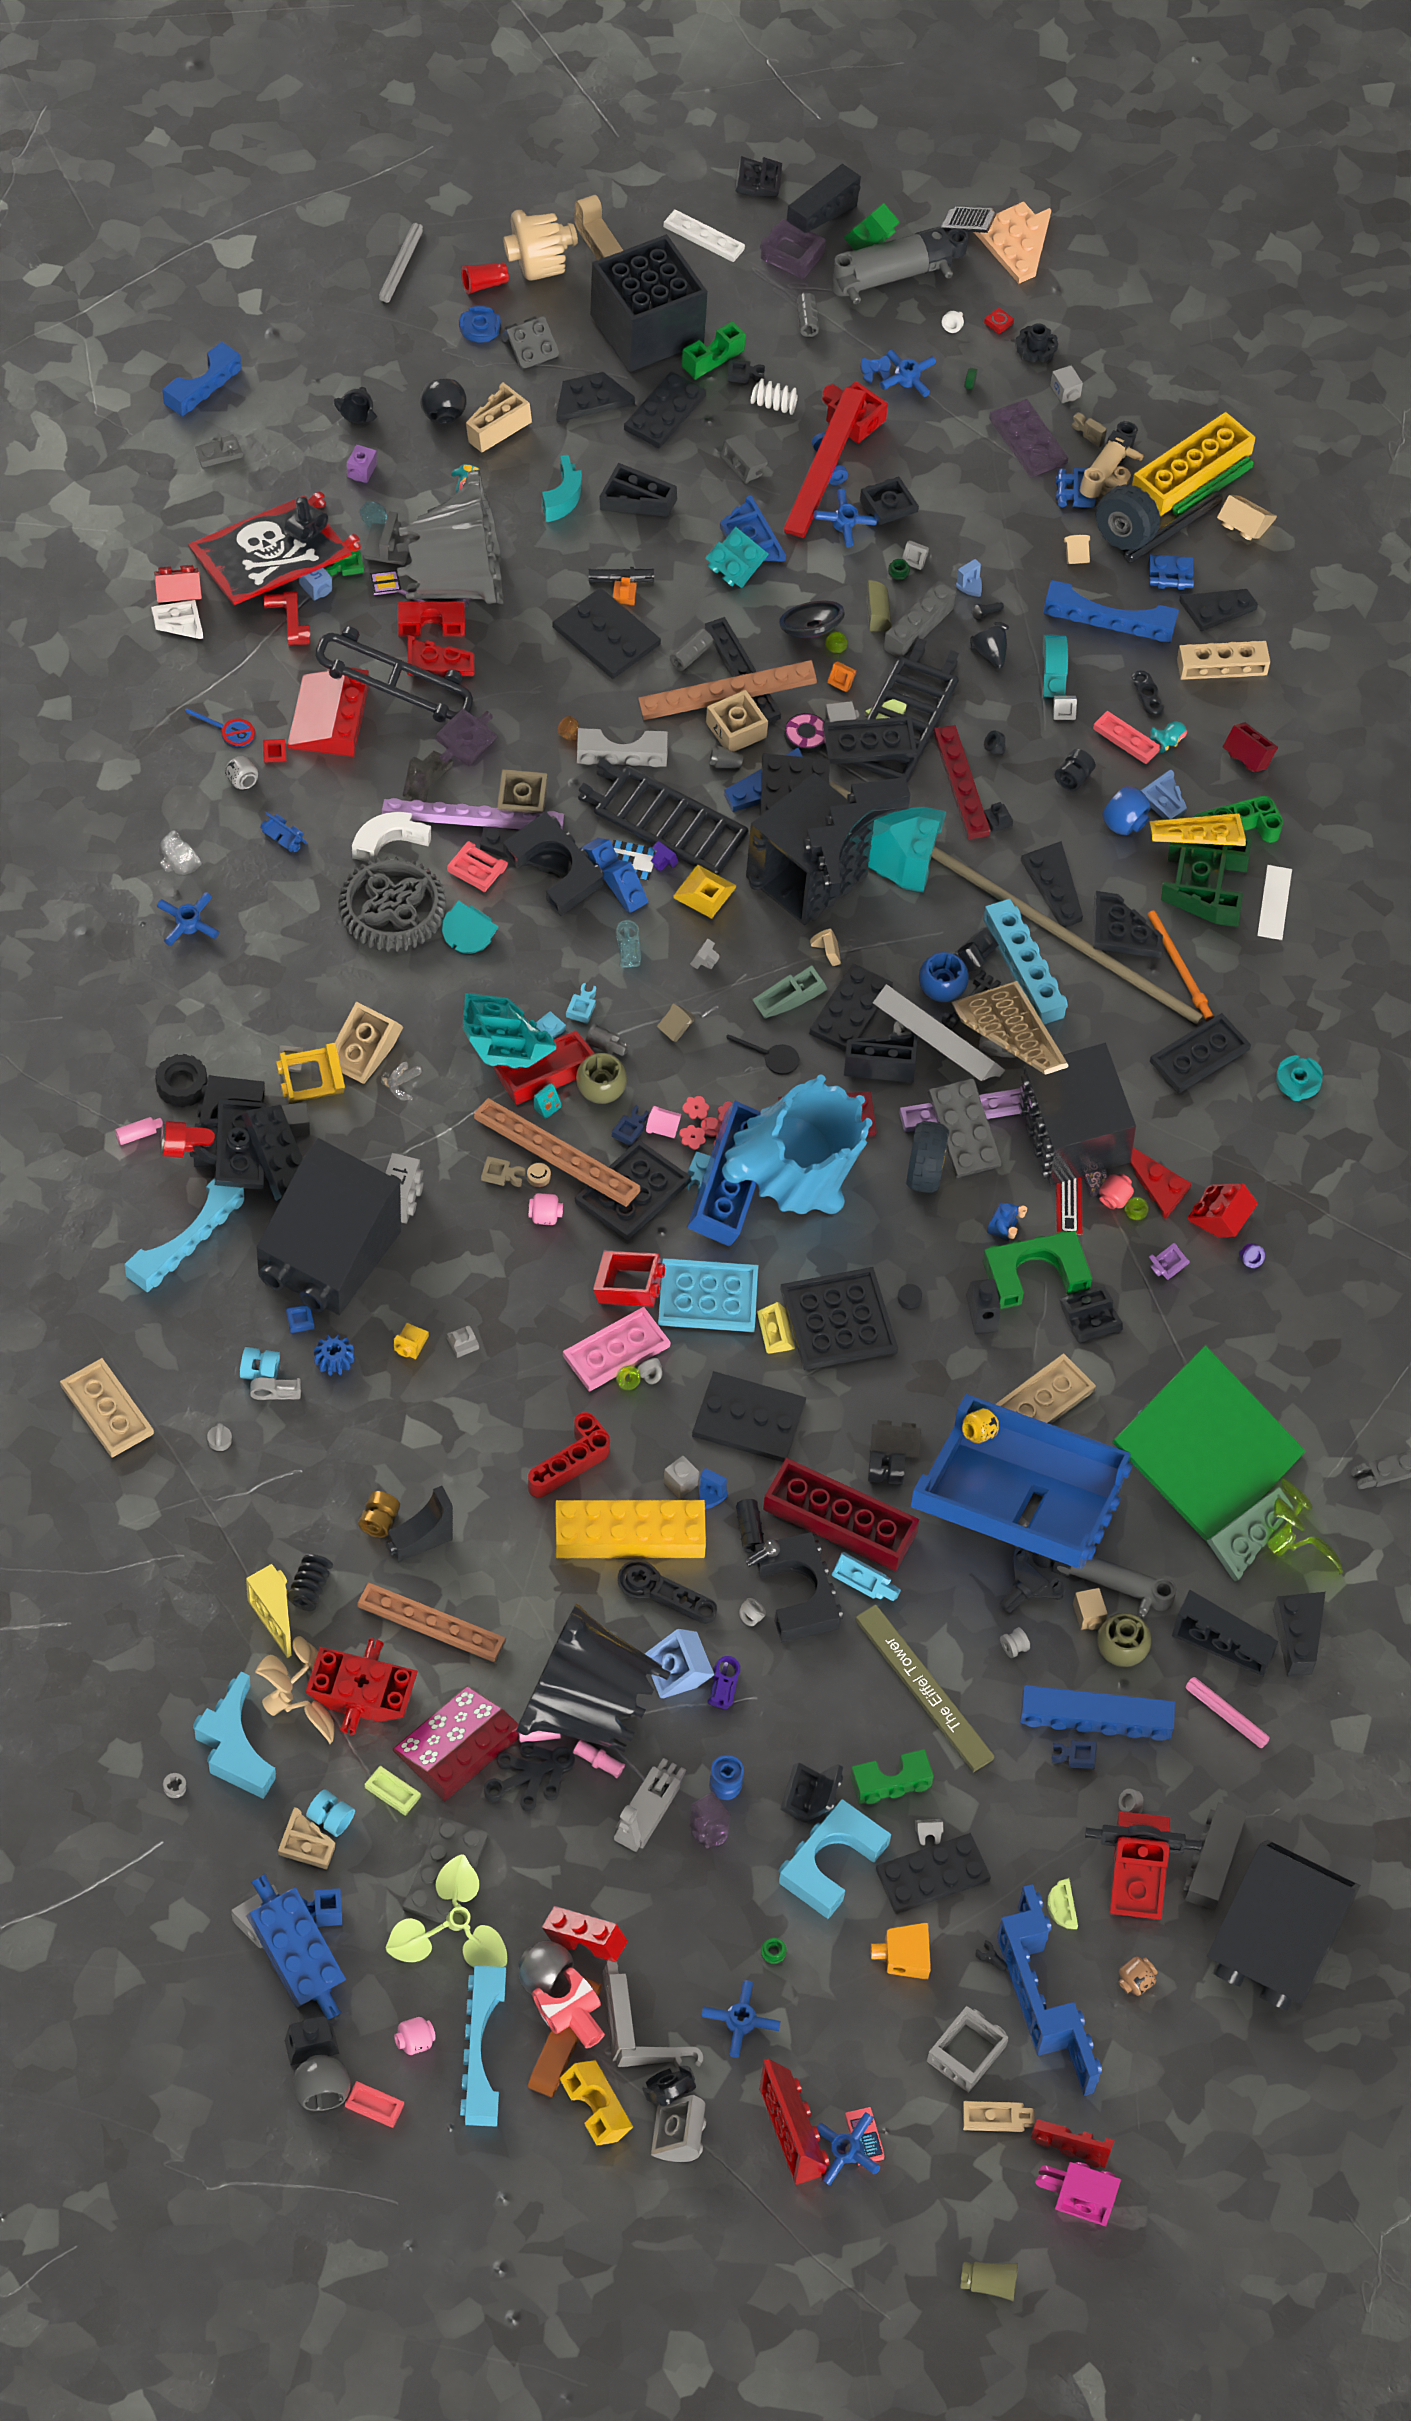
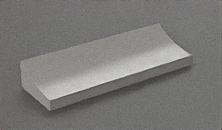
M887 984L873 1003L980 1081L993 1076L1000 1078L1005 1070Z

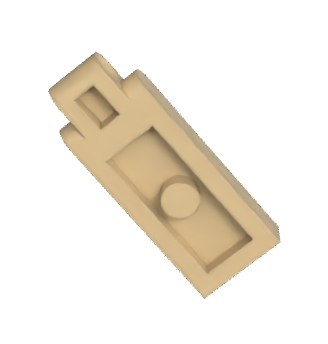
M963 2102V2130L1022 2132L1024 2127L1035 2126V2110L1033 2108H1024L1023 2103Z

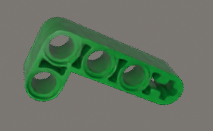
M1259 796L1200 812L1194 816L1240 814L1243 830L1256 828L1260 837L1269 843L1276 842L1280 838L1283 826V819L1274 801L1267 796Z

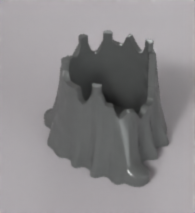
M472 470L468 472L463 488L451 499L427 510L428 513L418 516L417 520L408 526L399 527L400 536H411L405 537V542L397 543L398 552H410L412 562L406 567L397 568L398 576L408 575L410 578L418 581L417 583L408 584V592L411 593H406L407 600L472 598L484 599L487 604H504L500 572L501 553L490 501L488 502L487 494L483 490L480 470Z

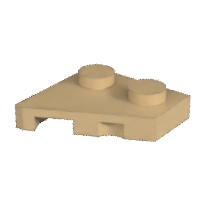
M294 1807L279 1846L278 1855L328 1869L335 1850V1842L329 1836L321 1833L317 1825L309 1822L301 1814V1811Z

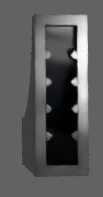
M443 1486L433 1489L430 1500L415 1516L388 1531L386 1547L390 1555H395L398 1562L453 1540V1505Z

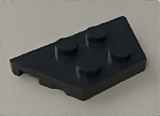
M604 372L565 380L562 383L556 421L560 422L635 404V397Z

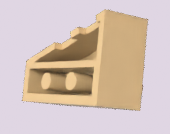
M504 382L499 386V391L488 398L489 402L484 407H480L466 422L468 442L480 452H484L532 422L530 403Z

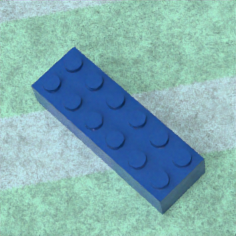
M736 1100L725 1112L687 1225L688 1229L729 1247L740 1235L756 1182L752 1180H744L739 1183L727 1181L722 1173V1168L727 1161L725 1153L735 1147V1133L748 1129L747 1121L749 1118L760 1115V1111Z

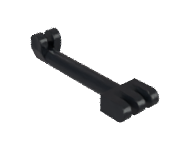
M981 970L973 980V984L977 987L969 996L1000 987L1001 982L996 980L990 985L994 977L988 975L983 980L986 972ZM956 1011L952 1015L946 1012L941 1022L951 1030L960 1018Z

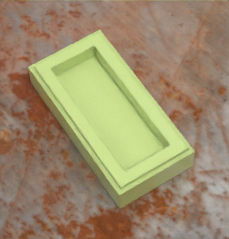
M379 1766L364 1784L365 1789L405 1816L421 1797L420 1792L382 1766Z

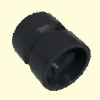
M1074 749L1056 769L1055 779L1063 788L1076 791L1085 781V778L1095 769V761L1086 751Z
M871 1450L868 1482L882 1483L884 1480H887L889 1484L903 1485L905 1453L892 1452L888 1456L885 1451ZM881 1466H888V1468L886 1470L884 1468H881Z

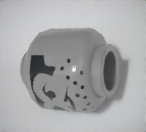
M237 756L231 759L225 768L226 777L237 789L252 787L258 778L257 768L245 756Z

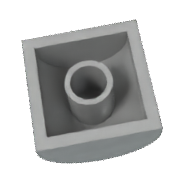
M690 2095L676 2099L666 2106H657L651 2150L652 2156L673 2162L693 2161L700 2156L703 2151L701 2136L706 2126V2118L704 2117L706 2104L701 2098Z

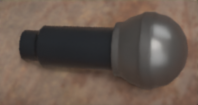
M772 1539L766 1541L761 1550L745 1561L747 1566H755L767 1557L777 1556L781 1549L780 1544Z

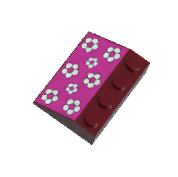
M466 1686L393 1748V1752L445 1802L497 1758L500 1753L504 1752L519 1739V1733L516 1732L519 1724L500 1706L469 1686Z

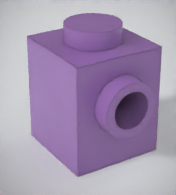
M356 444L347 461V477L368 483L377 465V451Z

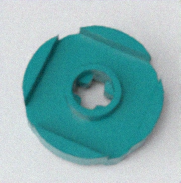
M1298 1055L1287 1057L1280 1063L1275 1080L1279 1089L1293 1101H1300L1318 1093L1322 1085L1323 1071L1315 1060L1308 1057L1306 1059L1299 1058ZM1295 1074H1297L1298 1076L1303 1075V1080H1297L1295 1078Z

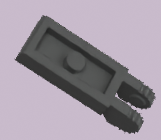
M1411 1451L1353 1467L1351 1469L1353 1476L1368 1473L1371 1475L1357 1481L1358 1489L1373 1486L1379 1487L1411 1478Z

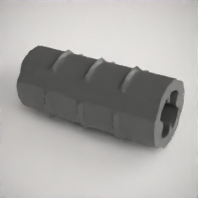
M803 293L797 298L800 332L805 337H813L818 333L819 329L817 304L813 294Z
M699 629L670 655L672 665L678 670L683 671L713 644L712 636L704 629Z

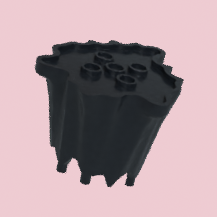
M575 1604L532 1693L516 1732L525 1736L536 1731L555 1733L597 1743L608 1748H616L624 1752L627 1745L615 1738L622 1737L631 1742L635 1732L626 1729L616 1716L624 1714L631 1717L633 1714L642 1719L646 1709L637 1705V1694L652 1695L654 1691L646 1675L651 1674L668 1680L671 1672L663 1669L660 1663L608 1631L589 1616L580 1605Z

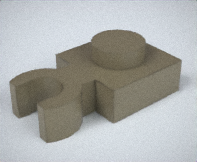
M1079 412L1073 417L1075 422L1071 426L1077 431L1081 430L1084 438L1098 447L1105 443L1107 428L1101 423L1096 422L1092 418L1087 420Z
M487 1156L481 1181L504 1186L507 1180L512 1185L520 1187L522 1186V1179L515 1176H525V1168L520 1166L510 1168V1161Z

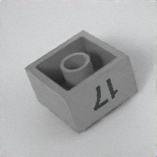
M392 1153L386 1174L400 1181L401 1222L407 1224L409 1216H413L416 1210V1195L420 1196L422 1193L423 1182L421 1180L423 1170L420 1169L419 1159Z

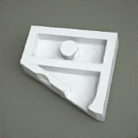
M195 600L151 607L156 630L198 639L203 638Z

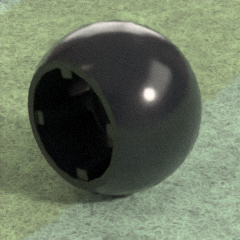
M437 379L427 383L422 389L420 396V405L425 416L440 424H448L455 421V419L463 414L467 404L463 387L453 379Z

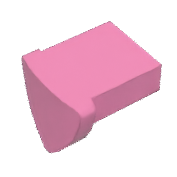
M653 1106L646 1132L650 1134L654 1132L675 1138L681 1114Z

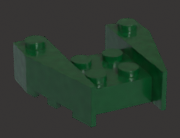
M1246 838V846L1171 842L1169 844L1168 861L1179 863L1176 883L1163 882L1161 900L1215 924L1238 927L1243 893L1221 890L1224 869L1247 872L1252 838Z

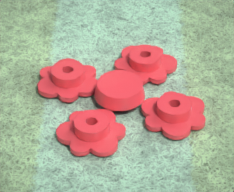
M696 1096L695 1098L688 1097L682 1107L683 1111L689 1114L691 1119L697 1117L703 1120L701 1128L689 1125L687 1128L680 1130L679 1135L682 1138V1144L696 1150L705 1143L704 1135L708 1137L716 1136L717 1139L725 1112L733 1103L727 1101L718 1108V1119L714 1117L706 1118L709 1105L705 1103V1099L701 1096Z

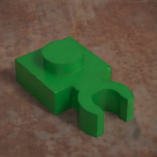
M360 550L351 552V556L328 566L332 567L326 568L330 576L340 571L342 576L364 573Z

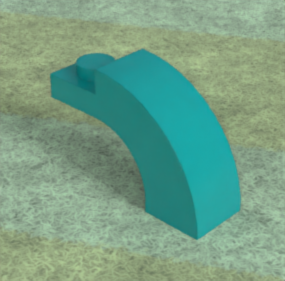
M569 455L560 456V472L563 481L561 485L553 490L542 492V508L545 522H551L566 516L579 502L582 473L581 470L576 471L575 464L570 462Z
M1043 635V697L1066 696V677L1068 674L1067 637L1063 635Z

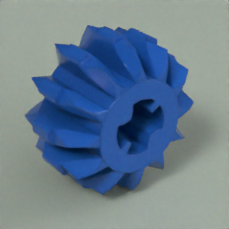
M337 1334L335 1339H332L327 1335L326 1341L319 1339L318 1347L314 1348V1363L319 1366L321 1373L328 1370L330 1376L333 1372H337L341 1376L342 1369L349 1371L350 1364L355 1360L353 1355L354 1347L349 1345L347 1338L340 1340V1336Z

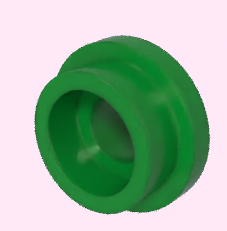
M778 1938L767 1939L761 1946V1956L768 1963H780L786 1957V1945ZM776 1949L778 1954L772 1955L769 1953V1950Z

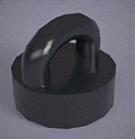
M996 730L989 732L984 740V748L994 754H1003L1006 749L1005 735Z

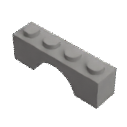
M578 728L577 763L586 765L598 764L601 758H603L611 765L666 767L668 732L645 731L642 737L633 743L617 744L608 740L603 735L601 729Z

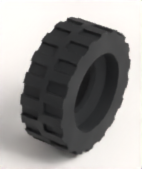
M175 1054L172 1057L169 1056L156 1069V1089L159 1092V1097L167 1104H172L175 1107L192 1106L202 1098V1087L208 1081L206 1067L202 1064V1061L192 1055ZM177 1072H188L193 1077V1083L189 1088L176 1089L170 1083L171 1076Z

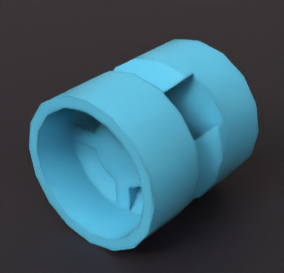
M245 1347L240 1367V1378L254 1380L256 1377L275 1378L276 1380L279 1370L280 1352L266 1350L264 1353H261L259 1349ZM257 1359L261 1360L259 1370H255Z
M324 1789L311 1802L306 1816L318 1825L324 1824L326 1831L338 1837L352 1821L355 1809L344 1801L338 1803V1798Z

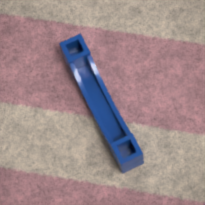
M1051 580L1043 614L1171 643L1179 609L1157 605V608L1139 611L1114 609L1084 598L1072 589L1071 584Z

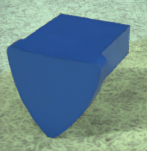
M705 1468L700 1475L699 1500H705V1509H709L728 1497L727 1478Z

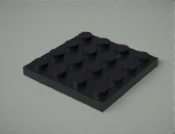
M874 1267L781 1284V1294L804 1370L897 1353L898 1346Z

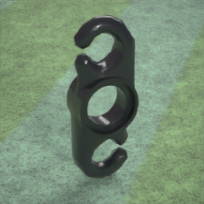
M1141 670L1136 671L1132 674L1131 679L1136 680L1134 685L1138 690L1137 698L1141 701L1147 713L1151 715L1160 714L1164 706L1160 705L1161 700L1158 698L1157 685L1149 673ZM1138 676L1145 678V681L1139 682L1136 679ZM1145 689L1151 690L1153 695L1146 696L1142 691ZM1156 703L1160 706L1158 709H1153L1150 705Z

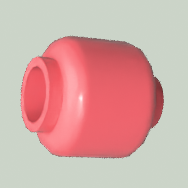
M1124 1174L1109 1175L1099 1189L1100 1201L1110 1209L1123 1208L1134 1193L1131 1179Z

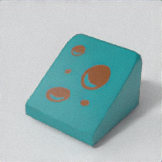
M552 1083L534 1095V1110L545 1119L562 1107Z

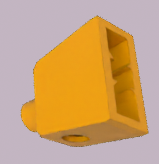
M928 1923L888 1929L886 1931L885 1943L871 1944V1959H886V1971L889 1974L928 1979L930 1974Z

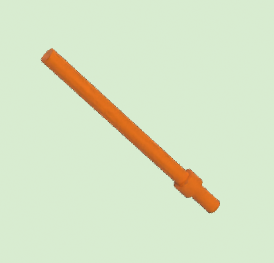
M1150 911L1147 916L1155 930L1157 929L1163 935V944L1193 996L1192 1001L1195 1007L1200 1009L1206 1021L1213 1019L1214 1015L1208 1006L1205 994L1200 992L1156 911Z

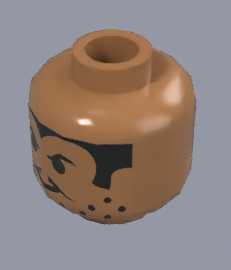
M1135 1956L1119 1969L1121 1979L1118 1983L1127 1994L1132 1992L1140 1996L1155 1985V1975L1158 1972L1146 1957L1142 1959Z

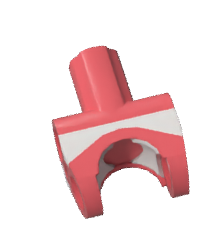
M569 1967L564 1971V1976L569 1983L570 1989L566 1996L553 1998L547 1993L544 1994L540 1988L534 1990L532 1996L542 2018L555 2034L570 2026L585 2048H591L605 2035L590 2015V2012L598 2008L601 2003L588 1982L575 1969Z

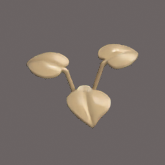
M298 1636L293 1640V1649L305 1665L291 1680L287 1676L288 1672L285 1665L274 1655L266 1656L259 1663L255 1673L268 1679L277 1688L266 1696L262 1703L265 1710L272 1716H275L283 1709L289 1712L294 1708L304 1706L307 1717L323 1734L330 1745L334 1739V1722L329 1712L317 1701L312 1703L303 1701L291 1704V1700H293V1695L290 1692L293 1688L292 1685L309 1667L313 1670L318 1650L313 1645L308 1643L303 1637Z

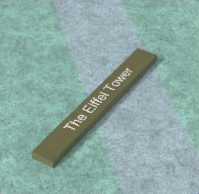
M874 1605L856 1616L855 1621L973 1773L993 1761V1753L879 1607Z

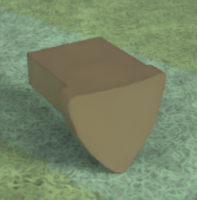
M672 1004L671 1009L657 1027L672 1041L677 1042L686 1029L695 1021V1016L683 1007Z

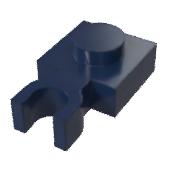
M635 1105L632 1110V1116L629 1118L623 1115L612 1130L611 1137L631 1147L644 1131V1125L641 1123L647 1120L649 1112L646 1110L643 1115L639 1116L637 1115L639 1106Z
M1071 1740V1747H1066L1060 1743H1053V1750L1062 1753L1060 1755H1052V1763L1069 1761L1071 1768L1095 1769L1097 1742Z

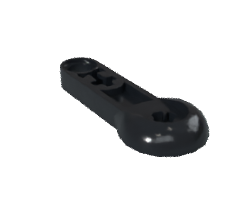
M631 1560L625 1563L619 1570L617 1576L619 1587L624 1594L631 1598H650L704 1624L712 1622L716 1617L717 1605L713 1600L661 1576L657 1569L646 1561ZM638 1575L643 1576L642 1580L638 1583L634 1581ZM683 1596L687 1597V1602L679 1603V1599H682ZM694 1601H697L695 1609L692 1610L691 1608L692 1605H694ZM708 1606L712 1609L713 1613L709 1616H704L700 1614L699 1608Z

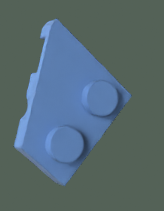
M1169 770L1141 790L1148 798L1151 808L1164 820L1178 819L1186 813L1187 807L1184 799L1181 798L1179 786H1176L1172 770Z

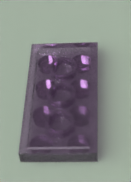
M1027 399L990 412L989 419L1030 477L1068 463L1067 455Z

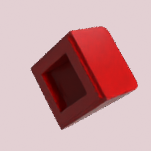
M285 739L263 740L264 762H286Z

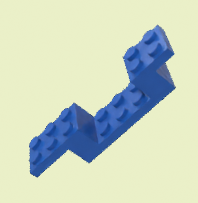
M1031 1884L1022 1888L1018 1904L1019 1913L1001 1918L997 1941L1003 1959L1008 1966L1007 1970L1037 2056L1067 2048L1083 2095H1090L1094 2093L1096 2085L1099 2083L1102 2068L1099 2059H1094L1091 2036L1084 2031L1085 2020L1081 2010L1077 2011L1075 2002L1046 2009L1045 1998L1043 1994L1039 1995L1036 1987L1038 1986L1037 1975L1034 1970H1030L1028 1964L1030 1962L1029 1955L1044 1951L1049 1931H1051L1050 1920L1047 1915H1043L1041 1909L1043 1907L1041 1895L1039 1892H1035L1034 1886Z

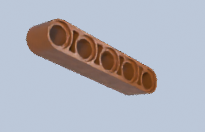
M583 1977L596 1995L599 1996L602 1984ZM570 2026L558 2034L551 2030L529 2079V2089L551 2098L555 2095L560 2084L559 2078L564 2074L579 2041V2038Z

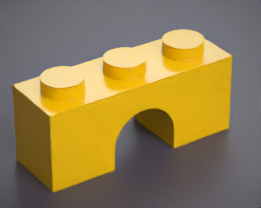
M596 2060L574 2063L559 2078L571 2101L582 2100L591 2107L594 2114L584 2124L597 2146L618 2142L633 2128Z

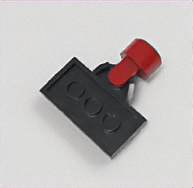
M219 1099L217 1119L203 1120L198 1127H186V1122L165 1121L161 1129L160 1154L165 1157L183 1158L184 1152L195 1151L200 1159L215 1165L214 1185L262 1189L264 1170L250 1136L247 1148L241 1152L229 1149L227 1138L230 1130L239 1127L247 1131L241 1116L242 1113L246 1110L264 1108L266 1103ZM237 1137L234 1141L239 1142L242 1138Z

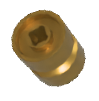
M381 1491L372 1492L366 1503V1509L359 1519L358 1526L371 1536L378 1538L387 1537L388 1531L393 1525L392 1520L396 1518L399 1511L400 1502L388 1493Z

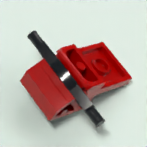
M1119 1811L1117 1826L1103 1825L1102 1829L1086 1827L1085 1838L1101 1839L1102 1845L1115 1846L1109 1914L1161 1920L1169 1853L1183 1854L1184 1849L1201 1851V1840L1186 1839L1185 1834L1170 1832V1817Z

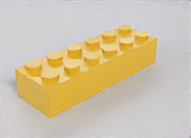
M1225 412L1136 472L1133 477L1132 486L1139 487L1144 492H1147L1156 502L1157 509H1159L1160 516L1171 510L1175 504L1243 458L1250 456L1256 437Z
M556 1500V1558H705V1500Z

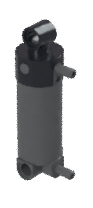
M939 226L907 237L841 253L835 257L832 292L837 296H850L852 302L858 304L861 300L858 293L861 290L938 270L942 271L945 278H951L953 273L949 267L952 265V258H962L966 255L968 233L963 229H953L947 236L944 229Z

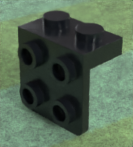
M799 1762L795 1764L780 1810L805 1823L831 1811L836 1803L835 1794L837 1788L843 1780V1775H841L843 1766L837 1764L822 1773H818Z

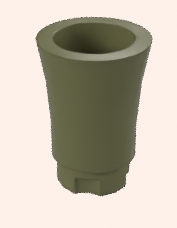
M964 2262L961 2289H971V2292L994 2295L1014 2301L1018 2263L995 2264L974 2262L973 2264Z

